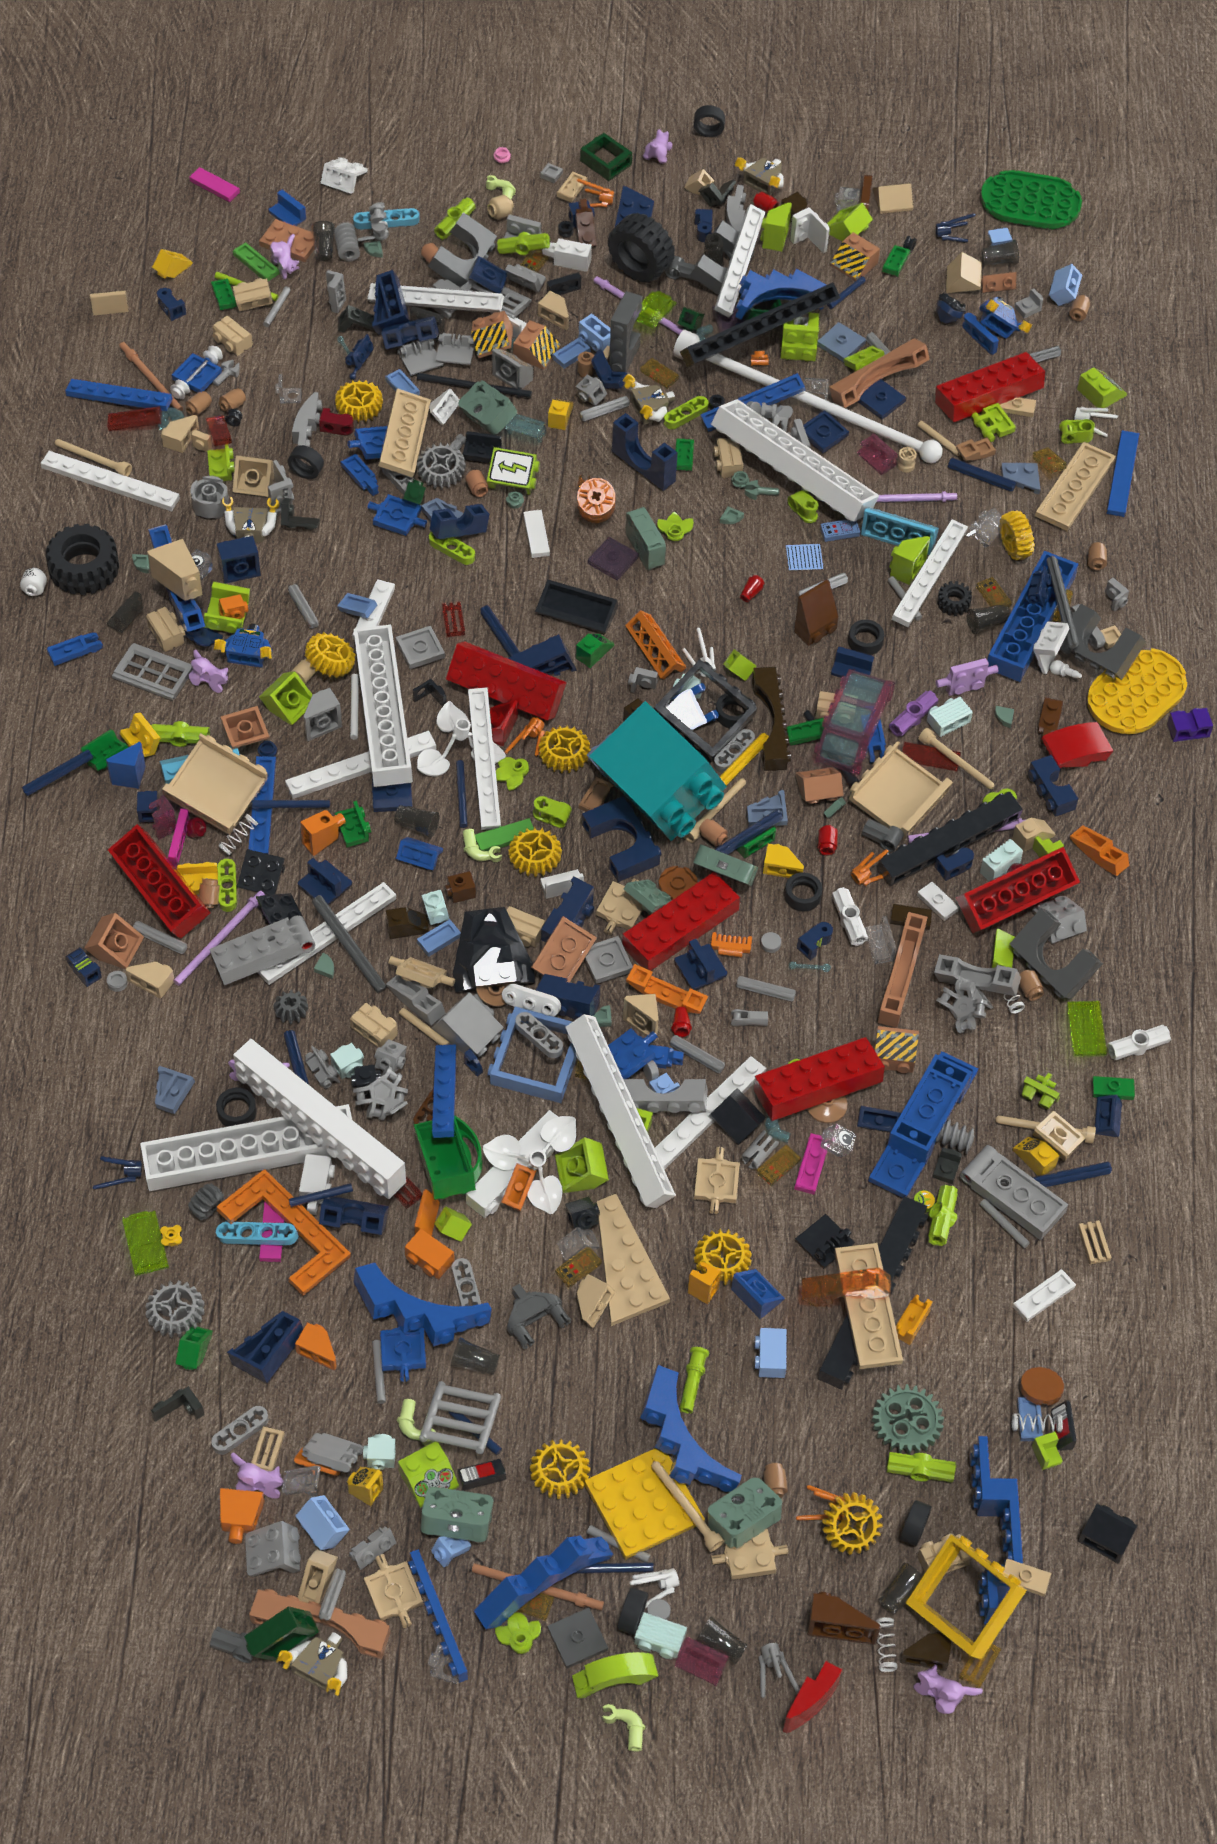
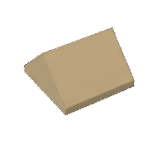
M911 183L873 187V193L880 214L913 210Z
M961 252L947 266L946 292L981 290L982 263Z
M126 291L90 294L93 315L128 312Z
M236 455L232 492L269 497L268 486L272 485L274 480L273 461Z
M656 994L626 996L624 998L623 1020L645 1036L652 1031L656 1035L658 1032Z
M1055 1111L1046 1117L1033 1132L1035 1138L1046 1141L1060 1155L1059 1158L1064 1162L1086 1138Z

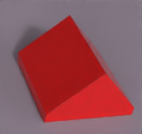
M516 699L490 707L489 709L492 740L497 745H505L518 719V701Z

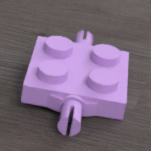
M986 658L953 666L950 668V673L946 678L936 680V686L939 688L947 685L946 691L949 696L962 694L970 690H978L984 687L985 679L989 674L998 673L997 665L988 667L989 663Z

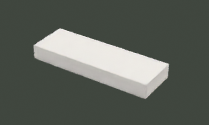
M542 510L523 512L531 557L550 556Z
M1061 1269L1014 1302L1012 1307L1028 1322L1073 1290L1076 1284Z

